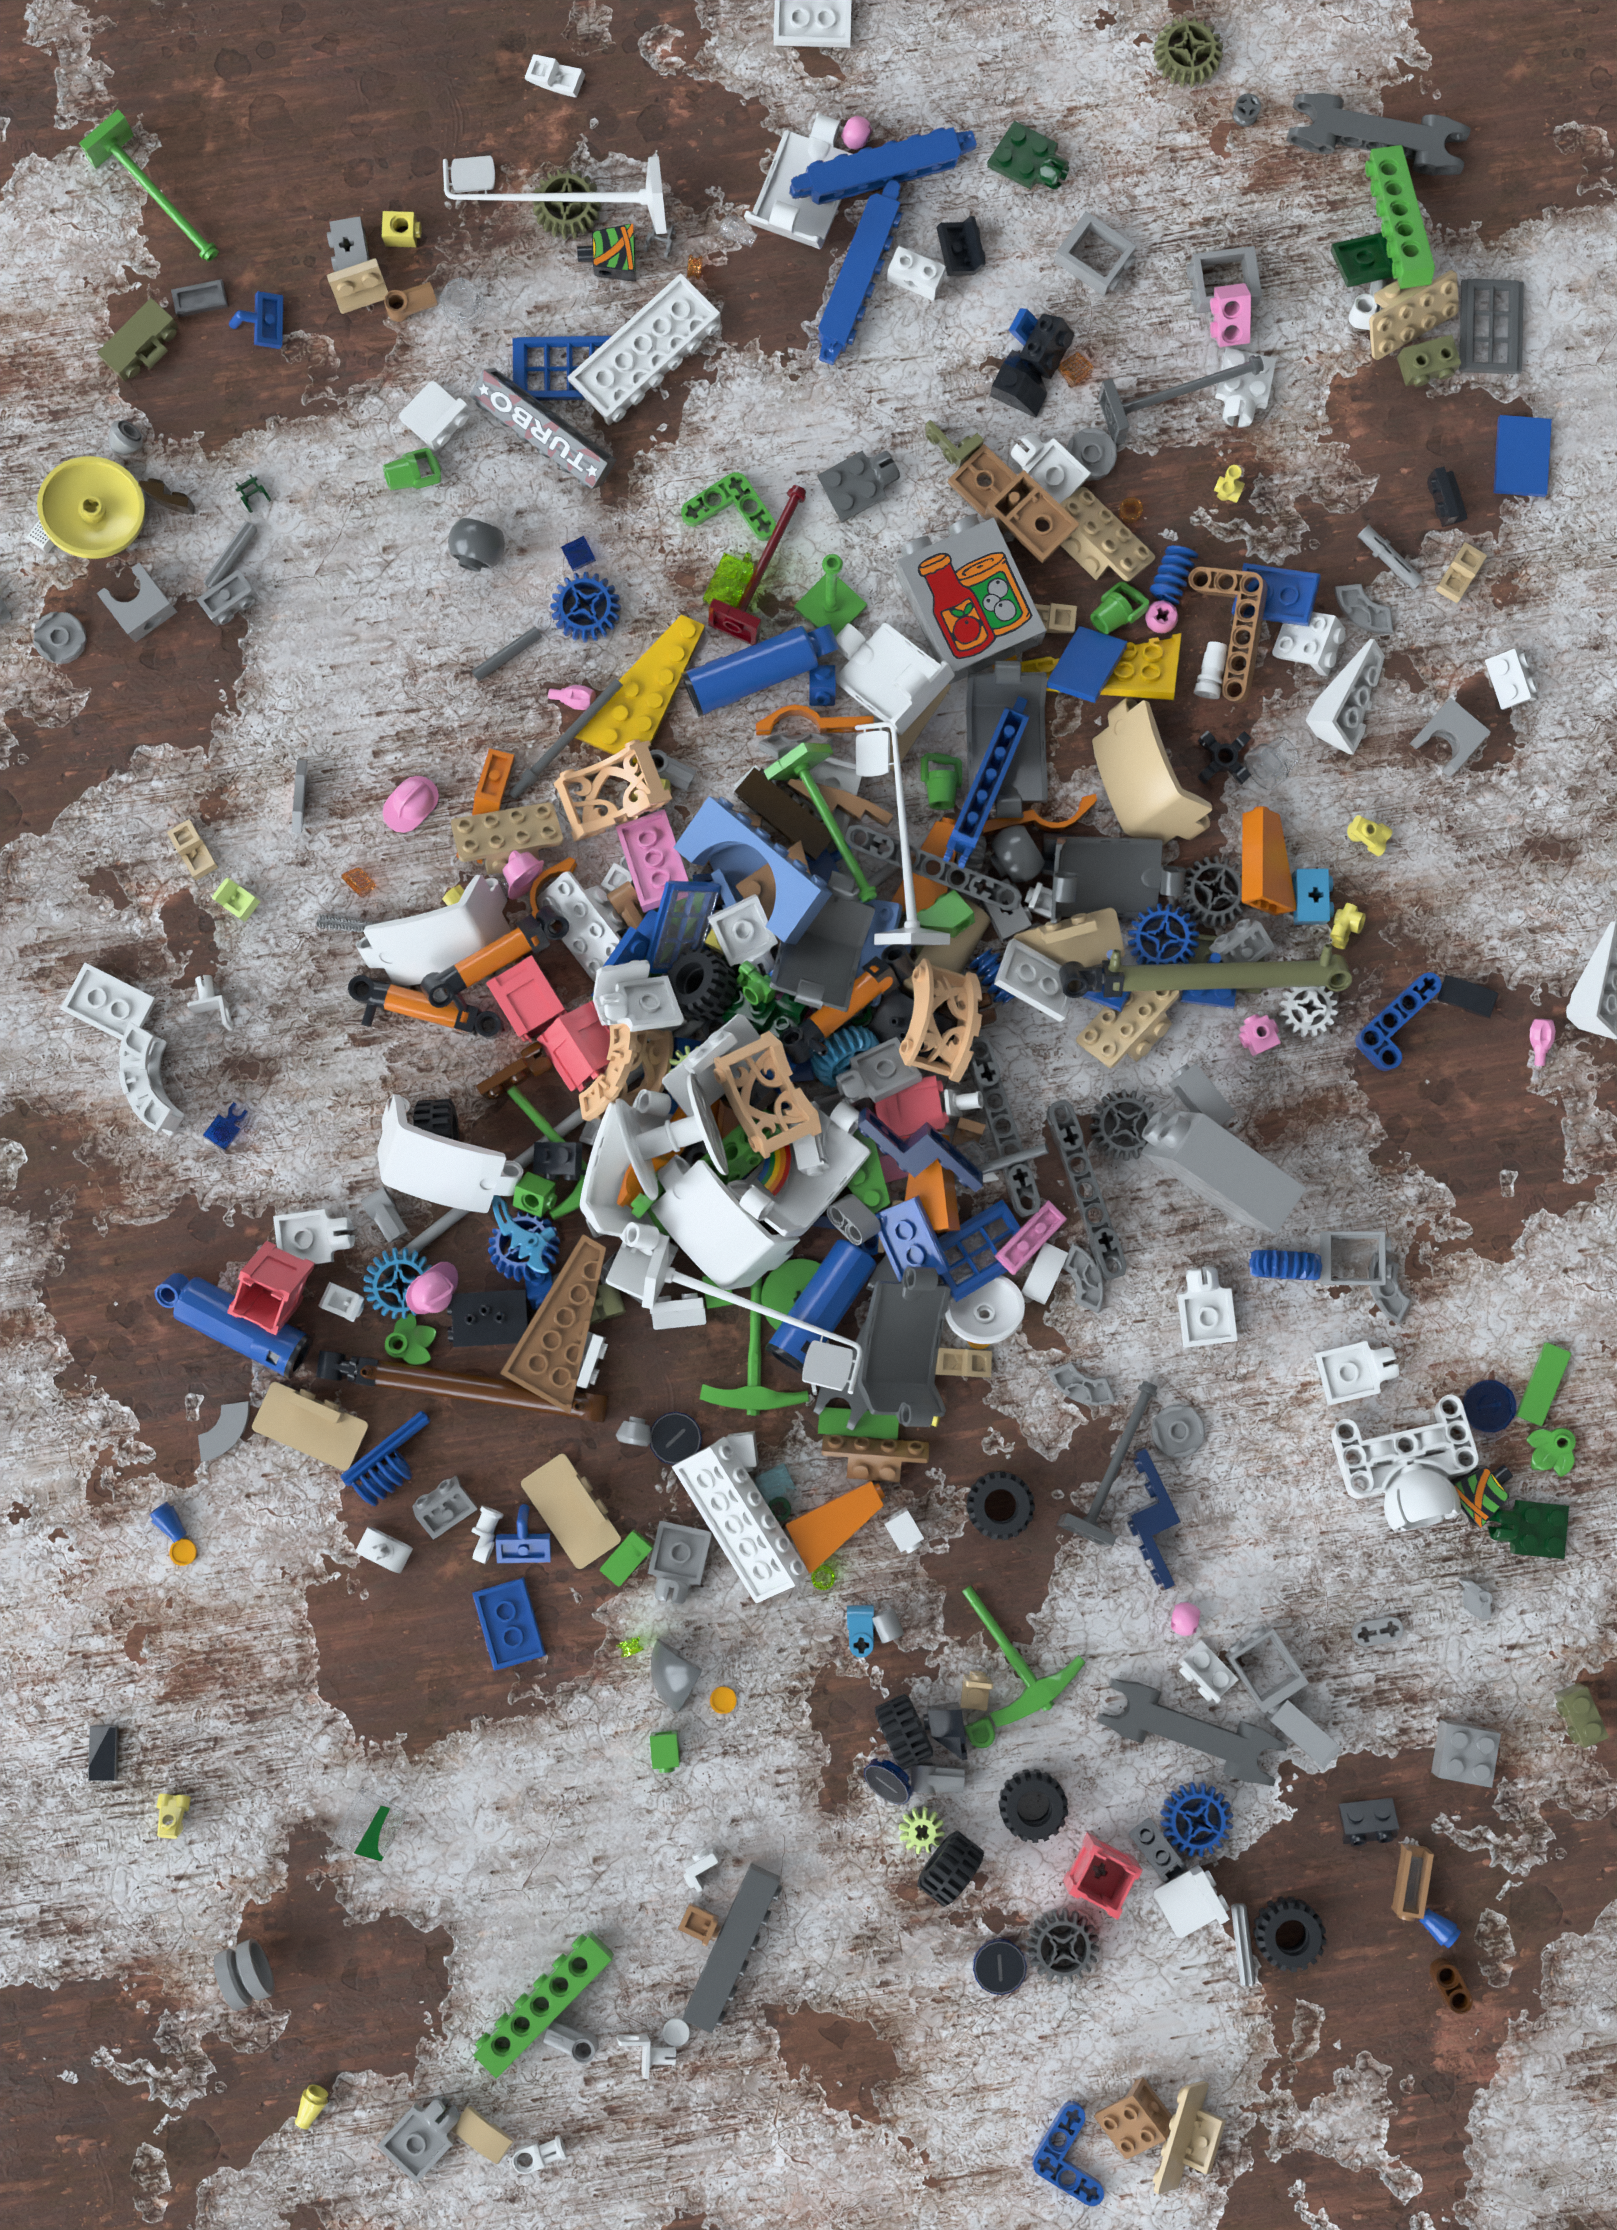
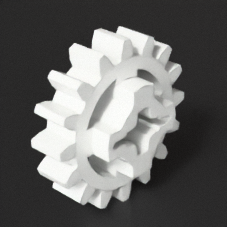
M1325 986L1290 987L1292 993L1285 991L1283 996L1287 1000L1279 1003V1006L1285 1008L1283 1012L1279 1013V1016H1286L1287 1018L1283 1025L1291 1024L1293 1026L1291 1033L1301 1030V1037H1305L1308 1031L1312 1037L1317 1035V1029L1321 1033L1327 1031L1324 1024L1331 1026L1334 1021L1330 1016H1335L1338 1011L1332 1009V1006L1337 1004V1001L1330 1000L1329 998L1333 991L1326 993L1324 991ZM1305 992L1303 1000H1293L1298 993ZM1317 995L1322 999L1324 1005L1320 1003ZM1310 1003L1309 1007L1315 1011L1307 1014V1009L1302 1006ZM1292 1012L1296 1013V1015L1299 1018V1022L1295 1019ZM1315 1016L1323 1017L1318 1024L1311 1025Z

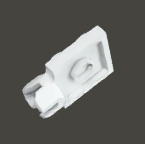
M1226 348L1221 371L1249 362V356L1254 355L1256 357L1258 354ZM1259 355L1263 361L1264 370L1258 375H1253L1250 372L1218 383L1215 398L1224 401L1223 420L1228 425L1233 426L1234 417L1240 415L1237 427H1247L1254 419L1256 408L1266 409L1276 358Z
M1028 433L1020 440L1030 450L1025 452L1016 443L1011 451L1012 458L1059 504L1075 493L1092 475L1054 438L1045 444L1034 434Z
M756 894L707 917L730 966L742 964L748 960L757 968L760 974L758 964H760L763 971H766L767 975L773 970L775 962L770 949L778 944L775 935L765 927L768 919Z
M668 976L617 982L616 992L600 995V1001L598 1002L599 1017L607 1016V1018L601 1019V1022L607 1026L623 1023L630 1028L631 1032L682 1025L684 1019Z
M328 1209L273 1216L277 1248L302 1260L306 1258L315 1264L334 1262L333 1256L335 1251L352 1248L355 1244V1235H341V1232L354 1230L351 1219L346 1217L331 1219L328 1215Z
M1202 1267V1274L1201 1270L1197 1268L1188 1270L1186 1272L1187 1290L1184 1293L1177 1294L1183 1347L1238 1341L1231 1288H1222L1220 1286L1218 1271L1214 1267Z
M1368 1341L1314 1353L1328 1405L1381 1393L1380 1383L1382 1381L1399 1376V1364L1394 1363L1383 1366V1362L1397 1359L1394 1350L1390 1347L1371 1350Z

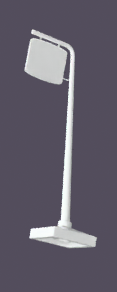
M491 156L454 159L451 167H448V160L443 159L444 192L448 198L453 200L641 203V205L648 206L656 234L667 233L659 156L648 157L646 187L640 189L639 192L487 194L486 190L493 189L495 185V168ZM448 170H451L452 183H449V171H448ZM453 185L456 193L485 190V194H452L449 191V186Z
M891 722L856 725V730H864V733L856 736V775L864 777L884 775L889 773L890 765L893 764L895 769L907 921L904 922V928L874 934V945H950L949 933L920 928V921L917 920L896 728ZM882 727H889L891 729L894 763H890V733L882 731ZM880 728V731L866 732V729Z
M659 1234V1241L654 1248L645 1277L642 1307L653 1309L665 1282L670 1284L676 1282L822 1335L820 1342L812 1341L807 1351L802 1374L803 1382L842 1391L848 1382L850 1383L848 1393L853 1394L862 1359V1348L858 1343L676 1272L675 1268L669 1267V1236ZM823 1336L854 1347L857 1350L856 1360H852L853 1353L851 1349L823 1343ZM853 1362L855 1363L852 1377L851 1380H848L851 1365Z

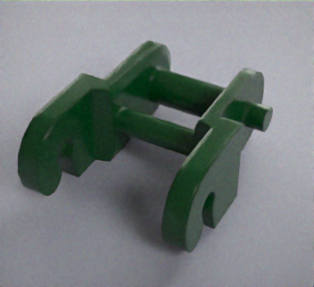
M250 474V479L241 485L236 482L237 488L235 490L237 492L241 491L243 496L240 498L248 511L252 513L253 511L247 503L249 501L248 497L259 491L264 493L269 502L272 500L262 485L258 486L256 483L258 478L256 476L253 478ZM254 483L256 488L245 494L243 489Z

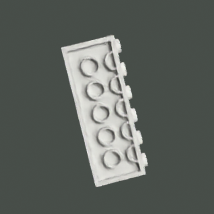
M680 273L568 376V381L604 417L605 423L608 426L613 422L616 423L624 417L626 410L632 404L637 405L644 398L645 392L648 389L657 387L670 369L672 371L675 370L682 363V358L689 352H695L707 335L712 336L716 333L721 323L720 312Z
M726 1437L719 1439L713 1445L672 1466L755 1603L796 1586L809 1574Z

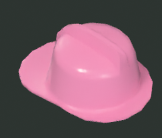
M422 776L409 777L403 781L388 797L383 807V817L388 827L402 833L412 831L418 827L438 803L439 794L435 784Z
M516 850L511 852L508 863L503 868V875L509 885V899H518L531 890L534 881L542 873L544 860L539 861L529 852L521 854Z
M440 1262L412 1281L406 1293V1303L409 1309L416 1314H427L429 1312L438 1313L447 1308L458 1284V1273L455 1266L449 1262Z

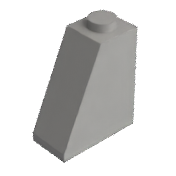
M1287 1699L1270 1709L1269 1713L1265 1716L1323 1768L1342 1749Z

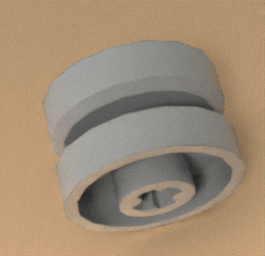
M250 1938L239 1943L236 1951L228 1948L214 1956L213 1964L216 1979L223 1997L232 2010L239 2011L250 2006L253 1998L261 2001L274 1994L275 1984L270 1964L262 1947L255 1939Z

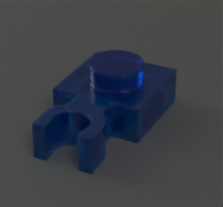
M235 1102L229 1107L227 1117L224 1118L218 1114L203 1134L205 1139L226 1152L241 1132V1129L236 1124L243 1121L248 1115V1111L244 1109L241 1115L235 1116L233 1114V1110L237 1107Z

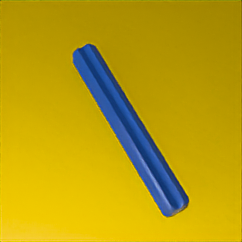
M424 1411L417 1413L341 1474L342 1481L347 1486H351L352 1482L359 1480V1476H364L369 1468H374L378 1461L384 1460L386 1455L389 1456L394 1452L393 1449L399 1448L430 1423L428 1415Z

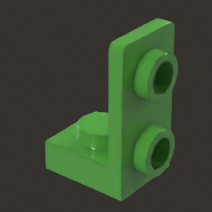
M634 1529L603 1564L600 1571L615 1585L621 1586L654 1548V1545Z

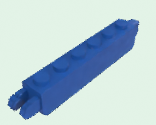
M941 127L933 130L930 134L922 136L921 134L912 135L904 141L897 142L893 140L874 149L866 147L855 154H840L833 160L825 162L818 160L807 166L806 173L799 174L791 179L789 194L795 200L811 196L812 202L821 205L884 188L887 181L889 182L890 180L903 183L954 169L959 157L975 150L977 143L973 131L955 132L954 127L948 129Z
M896 180L887 181L882 195L876 193L868 199L818 327V338L822 344L819 360L834 365L840 353L845 352L848 344L853 345L857 330L854 328L857 321L862 322L867 307L863 305L866 298L871 299L876 285V283H873L875 274L880 275L885 262L882 259L884 251H890L894 239L891 233L894 227L899 228L903 213L900 212V202L898 201L901 186Z
M1018 696L1013 709L1005 706L948 840L943 861L948 862L951 860L954 853L953 850L963 854L958 861V867L964 869L968 857H971L1030 717L1023 714L1027 699Z

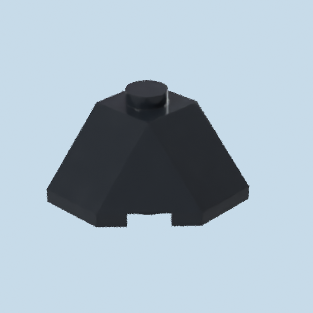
M1011 350L992 384L990 397L1037 418L1048 394L1041 374L1033 363L1022 361L1019 358L1020 353Z
M959 1702L927 1706L928 1714H923L925 1731L930 1730L933 1739L961 1760H968L967 1749H965L966 1736L962 1709Z

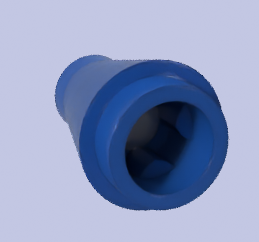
M167 1501L149 1514L153 1519L151 1522L174 1543L187 1534L174 1506H170Z
M1429 1908L1425 1910L1424 1919L1418 1920L1426 1927L1440 1946L1451 1947L1461 1933L1456 1923L1440 1916Z

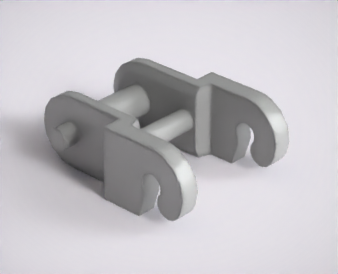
M652 224V234L648 233L643 250L647 252L651 241L657 239L666 242L667 250L664 253V257L668 258L673 246L671 238L673 234H676L674 225L670 228L666 227L668 235L667 238L656 235L654 225Z

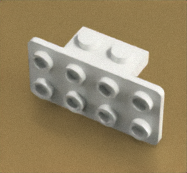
M566 871L537 897V905L539 910L544 906L553 905L567 919L569 931L562 938V941L595 982L597 970L603 967L621 940L618 934L622 933L628 926L621 914L619 915L606 896L607 894L596 885L584 890L573 874Z
M737 1014L718 1031L711 1034L701 1046L693 1050L687 1058L664 1076L662 1084L687 1117L692 1116L694 1112L687 1088V1076L693 1073L697 1077L711 1106L725 1093L722 1085L717 1082L713 1074V1069L716 1068L714 1058L718 1056L721 1058L761 1039V1037L745 1015ZM764 1050L751 1056L754 1063L764 1053ZM745 1060L730 1066L732 1075L736 1079L740 1077V1073L737 1070L738 1067H744L748 1072L750 1070Z

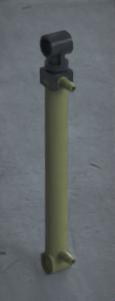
M1330 944L1324 945L1320 960L1122 965L1121 951L1114 949L1110 960H1102L1101 966L1084 967L1077 961H1070L1063 964L1059 970L1063 993L1069 998H1080L1088 991H1102L1104 998L1122 997L1123 992L1322 986H1327L1331 991H1342L1348 988L1352 982V976L1345 958L1341 955H1332V946Z

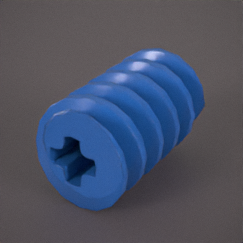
M1173 545L1168 546L1165 550L1166 556L1162 557L1161 560L1163 565L1158 567V575L1154 577L1155 584L1151 585L1150 592L1160 601L1163 600L1170 602L1172 605H1178L1179 601L1174 596H1183V592L1178 589V586H1187V582L1181 578L1189 577L1190 572L1186 568H1194L1195 566L1189 559H1197L1198 554L1189 548Z
M991 948L973 960L969 967L971 969L979 967L975 974L977 977L985 976L981 982L982 986L991 984L987 993L989 995L997 993L993 1002H1003L1001 1005L1003 1006L1016 996L994 984L1001 962H997L1001 953H991L993 949Z
M393 1449L396 1456L394 1459L388 1455L385 1456L387 1465L379 1461L376 1463L379 1469L378 1472L371 1468L368 1469L369 1479L361 1475L359 1476L361 1485L352 1482V1486L358 1495L372 1506L379 1504L377 1497L382 1500L387 1498L386 1490L390 1493L396 1491L394 1483L402 1486L404 1484L403 1477L408 1480L412 1478L410 1466L396 1449Z

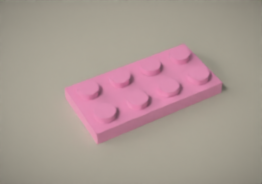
M665 809L615 826L643 912L660 906L666 882L689 881L681 855L673 848L676 840ZM678 892L676 901L687 897L688 892Z

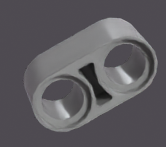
M847 1194L827 1208V1216L832 1224L855 1245L862 1244L876 1235L881 1229L878 1218L852 1194Z

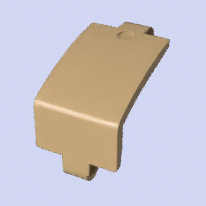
M1126 697L1109 710V727L1092 740L1098 769L1117 819L1124 832L1134 838L1161 839L1163 845L1176 836L1192 840L1209 828L1210 820L1207 814L1212 811V805L1203 798L1181 788L1164 749L1149 702L1143 700L1138 704L1132 699L1133 697Z

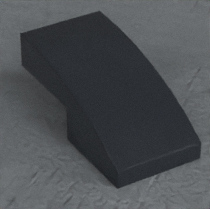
M1445 975L1437 1000L1463 1008L1465 1012L1490 1019L1499 993L1480 985Z

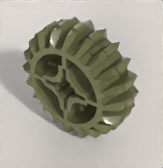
M1184 16L1180 23L1175 18L1171 25L1166 24L1163 32L1158 34V41L1154 45V51H1156L1153 56L1154 61H1157V70H1163V78L1171 77V85L1177 80L1180 81L1181 88L1185 82H1188L1192 88L1196 81L1202 85L1205 82V78L1210 80L1214 72L1218 71L1219 63L1223 58V53H1221L1223 43L1219 42L1220 33L1213 34L1215 30L1214 25L1206 27V19L1198 23L1196 16L1192 18V21H1188L1187 17ZM1182 38L1181 43L1175 44L1174 47H1168L1174 40ZM1202 57H1208L1204 63L1194 67L1196 61L1202 60Z
M558 168L557 176H553L548 172V181L540 179L541 188L535 187L534 193H555L561 190L559 193H573L572 189L578 190L581 193L596 192L597 185L591 183L588 175L582 178L580 170L572 175L570 168L567 169L566 174H562V171ZM532 201V204L535 206L533 207V213L535 216H538L536 218L537 223L543 225L546 233L552 230V236L555 238L559 233H562L564 240L567 239L568 234H572V237L576 240L577 232L579 231L586 235V227L594 228L593 220H599L600 215L598 211L602 210L600 202H569L565 212L564 206L566 201ZM547 209H552L553 212L561 214L562 220L552 216ZM576 214H580L578 217L572 219L573 216H575Z

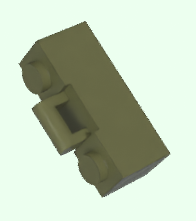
M150 298L97 354L125 382L128 378L132 379L139 373L142 364L151 369L168 352L162 344L165 341H171L175 337L178 325L162 307Z

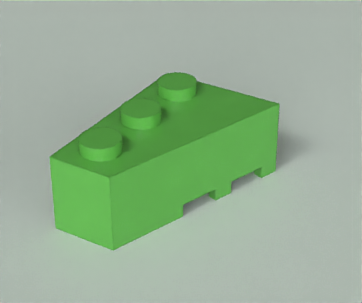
M857 1129L853 1136L871 1150V1154L848 1182L847 1186L854 1196L873 1214H876L889 1207L891 1203L875 1141L871 1137H865Z

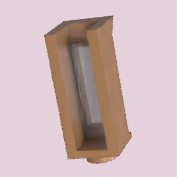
M1401 1843L1400 1861L1391 1908L1398 1915V1918L1406 1921H1415V1918L1424 1919L1434 1854L1427 1847Z

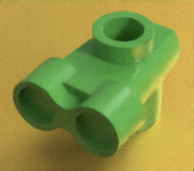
M748 960L743 962L738 969L740 975L737 978V983L743 988L745 998L753 1005H757L761 1001L766 1004L774 998L776 991L769 987L771 977L768 975L762 976L757 971V968Z

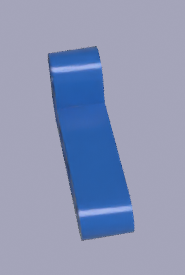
M1425 973L1416 978L1357 1033L1355 1037L1356 1046L1379 1070L1389 1071L1400 1065L1402 1053L1389 1038L1440 991L1441 980L1435 973ZM1428 981L1431 984L1428 990L1421 994L1417 993L1425 985V982ZM1404 997L1412 1000L1413 1008L1411 1010L1405 1009L1402 1005ZM1384 1015H1390L1393 1018L1394 1025L1392 1028L1385 1026L1383 1023ZM1366 1032L1373 1034L1375 1037L1373 1046L1366 1044L1364 1041V1034ZM1385 1051L1393 1056V1063L1391 1065L1385 1064L1382 1060V1055Z

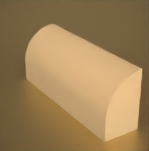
M961 897L973 910L975 923L955 938H950V945H925L914 963L915 967L920 964L923 958L929 959L932 965L961 974L991 922L990 917L976 904ZM910 976L904 980L903 989L914 994V987Z

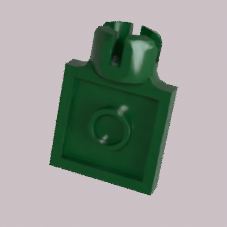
M1015 120L987 161L988 168L1030 190L1037 183H1041L1051 189H1058L1062 185V183L1058 182L1059 179L1065 181L1069 172L1068 160L1056 155L1058 150L1057 142Z
M1381 232L1331 244V254L1347 288L1393 277L1392 258L1387 256V239L1383 238Z
M1515 1500L1513 1509H1498L1488 1520L1501 1523V1527L1488 1526L1489 1536L1495 1541L1508 1542L1510 1544V1553L1565 1559L1569 1506Z

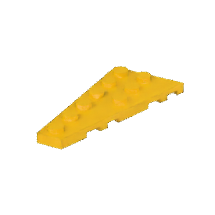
M681 614L619 679V682L623 684L620 690L574 738L612 755L623 750L625 744L633 740L639 739L640 743L645 741L652 743L682 679L681 673L685 672L705 630V625ZM634 757L632 764L636 765L638 760L637 757Z
M1181 633L1174 634L1172 638L1159 640L1157 637L1149 639L1148 643L1137 645L1132 642L1127 643L1124 654L1100 695L1174 700ZM1045 657L1020 662L1022 664L1021 672H1046L1048 680L1060 658ZM1046 687V691L1060 692Z

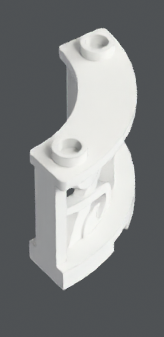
M130 1022L124 1033L119 1050L120 1072L118 1073L123 1093L126 1095L132 1110L141 1121L157 1133H160L162 1130L167 1135L172 1136L185 1114L170 1101L162 1084L160 1068L167 1042L150 1031Z

